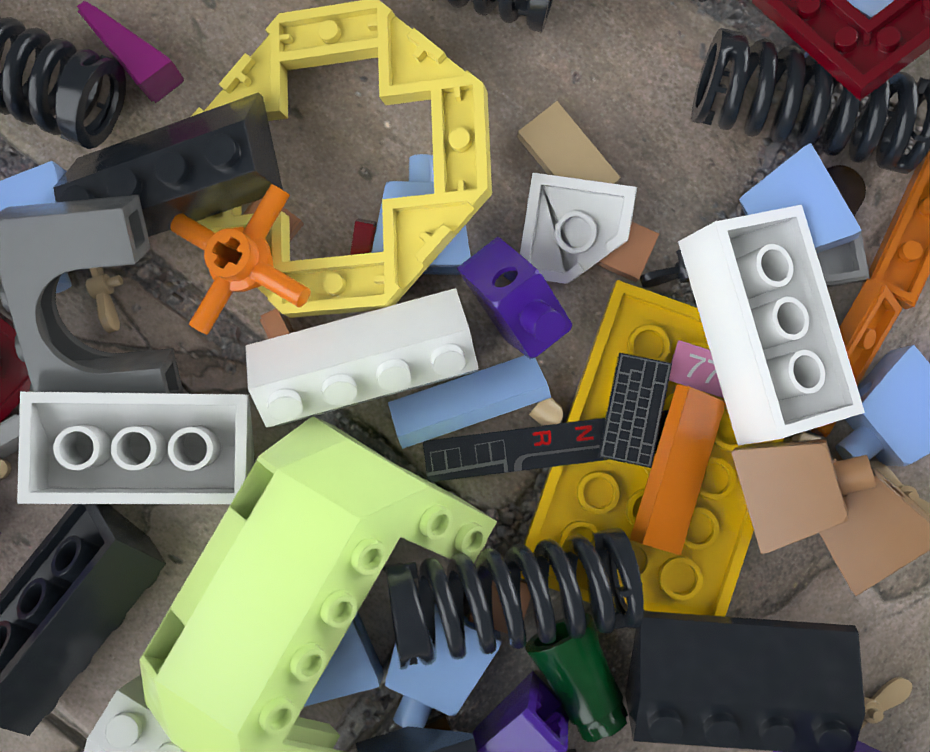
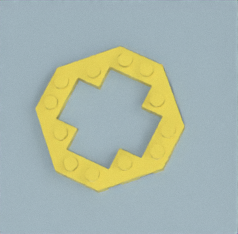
M360 0L279 13L265 29L269 34L268 37L251 56L245 53L219 83L223 88L205 110L199 107L192 116L259 92L264 99L268 121L288 119V70L378 58L379 97L385 105L431 100L434 194L382 199L383 252L290 261L289 216L281 211L265 237L271 250L273 267L311 290L310 297L302 307L298 308L263 286L258 287V289L268 298L267 300L290 318L374 311L395 305L492 195L488 92L483 82L468 70L464 71L446 56L443 50L415 28L411 29L380 0ZM242 206L198 220L197 222L216 233L226 228L246 227L253 214L242 215Z

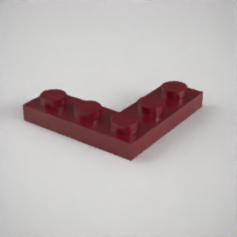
M752 0L756 7L859 101L930 49V0H894L870 19L847 0Z

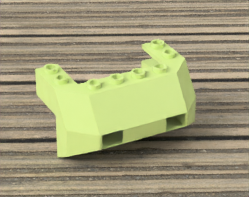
M312 416L259 455L141 656L140 667L145 704L172 743L185 752H346L333 749L340 735L330 724L298 716L398 540L402 537L449 559L455 554L464 553L474 564L497 521L458 496L392 463L336 426Z

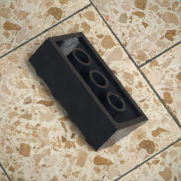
M258 92L78 157L53 187L55 202L139 195L147 234L150 237L171 230V222L177 214L183 213L198 221L263 199L271 184L283 190L263 96Z
M72 504L0 593V728L30 736L42 719L54 710L59 698L77 675L89 666L93 655L109 635L121 626L128 611L144 591L155 583L160 571L166 565L165 560L151 538L109 504Z
M644 611L642 624L635 631L625 692L633 741L778 752H854L865 717L859 632L855 625Z

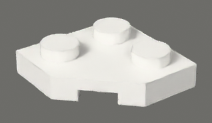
M532 173L520 255L535 266L546 281L569 284L628 241L637 187Z

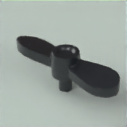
M681 250L676 251L679 262L675 263V267L643 274L640 277L642 287H655L675 279H679L680 283L690 282Z

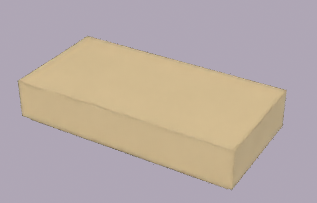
M558 101L518 131L517 138L548 175L617 184L621 178Z

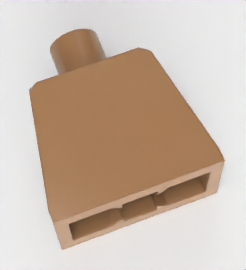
M826 439L742 445L735 447L731 451L761 554L772 552L847 522L849 517L843 495L877 487L867 454L833 462Z
M833 457V458H832V461H833V462H836L837 459H836L835 457ZM871 467L877 487L844 494L843 498L849 520L819 533L855 596H858L930 551V515L874 467Z

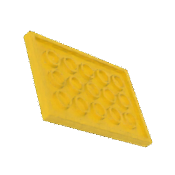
M616 280L566 423L605 418L619 353L671 363L678 340L710 350L698 308ZM672 381L668 382L663 410H669L676 385L682 384ZM706 393V394H709V395H711V396H713V397H716V398H718V399H720V400L725 401L724 398H722V397H719V396H716V395H713V394H710V393ZM726 405L681 556L630 540L651 468L614 460L550 467L523 544L530 548L533 553L536 545L545 539H552L562 547L566 538L571 535L580 534L591 542L593 539L592 533L620 528L629 538L636 556L642 581L644 611L726 616L754 531L731 453L735 447H738ZM784 438L752 444L783 442ZM578 558L577 582L582 600L590 602L587 574ZM550 565L548 586L560 592L558 581ZM617 570L620 587H622L623 584L619 572Z

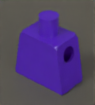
M497 236L456 268L503 338L529 359L539 356L571 330L573 326L571 320L539 270L500 237ZM503 273L504 277L512 282L504 287L495 286L497 278Z
M532 671L474 729L472 735L477 752H566L568 750L569 718L556 694Z

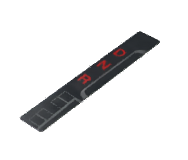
M663 410L654 454H656L669 410ZM605 418L424 441L423 450L427 480L429 482L609 460L597 457Z

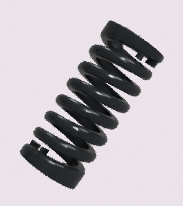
M0 17V60L5 42L9 38L11 41L3 70L0 73V113L4 115L12 114L16 120L29 125L37 124L41 130L53 135H61L60 138L87 149L96 148L102 144L111 134L125 100L126 76L121 64L115 59L104 55L99 56L90 49L77 51L73 43L66 39L58 38L51 40L49 34L37 27L26 29L24 24L15 18ZM35 49V62L31 74L22 86L23 72L30 54ZM60 60L57 80L48 94L51 75ZM107 74L110 81L107 100L105 104L97 102L96 107L101 108V112L89 125L84 126L85 119L92 111L98 99L103 76Z
M724 28L718 29L707 52L696 87L691 112L692 122L712 124L715 111L711 110L717 92L726 94L720 111L718 126L722 130L731 129L737 120L746 86L759 65L758 85L744 125V131L747 136L754 137L759 135L766 122L775 87L787 69L786 88L778 104L770 132L773 142H785L795 125L804 88L815 74V88L806 105L797 133V145L800 149L810 143L814 146L824 128L831 105L833 90L839 81L810 55L805 58L804 52L798 46H786L777 52L776 45L770 39L764 38L756 41L750 47L748 38L743 33ZM730 60L732 62V68L729 87L727 91V86L720 83L722 80V76L729 77L730 75V69L725 68ZM898 72L870 93V97L866 101L857 122L856 119L861 101L843 86V92L835 104L824 134V153L829 156L839 155L851 136L849 156L853 162H865L877 147L876 162L879 168L902 174H908L913 171L930 149V79L920 77L916 83L910 74ZM897 92L898 102L893 109L889 108L890 98ZM926 99L927 112L921 133L913 131L918 108ZM912 137L916 140V143L909 153L905 155L904 152Z
M613 528L592 533L593 539L591 542L580 534L571 535L566 538L562 547L552 539H545L536 545L533 553L530 548L520 543L512 545L508 549L505 560L497 550L489 548L480 552L476 561V567L466 554L458 553L450 558L447 576L442 565L435 558L423 560L420 564L419 572H417L416 562L386 565L388 593L400 669H406L409 665L418 664V658L424 665H430L436 660L435 601L450 656L455 660L463 659L466 656L463 589L472 613L480 650L486 655L494 653L497 645L492 608V579L502 605L509 643L515 649L523 648L527 643V637L521 610V572L533 602L538 637L545 644L553 643L557 637V630L548 586L550 565L559 584L561 606L567 632L572 638H582L586 633L587 626L583 600L576 578L578 558L587 574L589 601L597 629L606 634L611 633L614 629L626 627L630 629L639 628L644 615V597L638 563L629 538L622 529ZM617 570L619 572L623 584L622 587H620ZM417 578H418V591H417V587H416V584H415V581H414V579H417Z

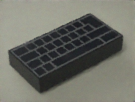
M624 353L618 354L597 457L647 468L652 467L672 363Z

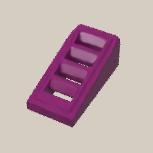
M84 0L77 6L79 9L78 13L151 102L157 103L183 83V76L169 57Z

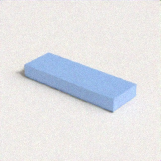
M524 355L390 401L388 405L398 440L402 449L549 399L551 395L548 383L536 358L529 359Z

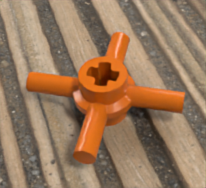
M271 184L246 227L226 228L215 233L183 213L177 214L173 218L170 225L171 231L204 251L206 266L214 280L189 322L191 327L208 335L233 292H245L263 286L298 308L308 301L311 293L308 287L273 267L271 250L265 240V237L289 199L290 194Z

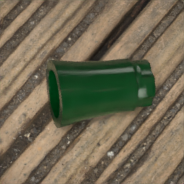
M585 613L587 627L586 633L582 638L575 639L570 637L564 618L556 621L557 637L553 643L545 644L541 642L538 633H536L526 643L525 650L544 674L560 700L570 722L576 725L582 739L586 742H597L602 738L613 736L627 724L628 712L622 703L623 695L611 673L601 648L592 615Z

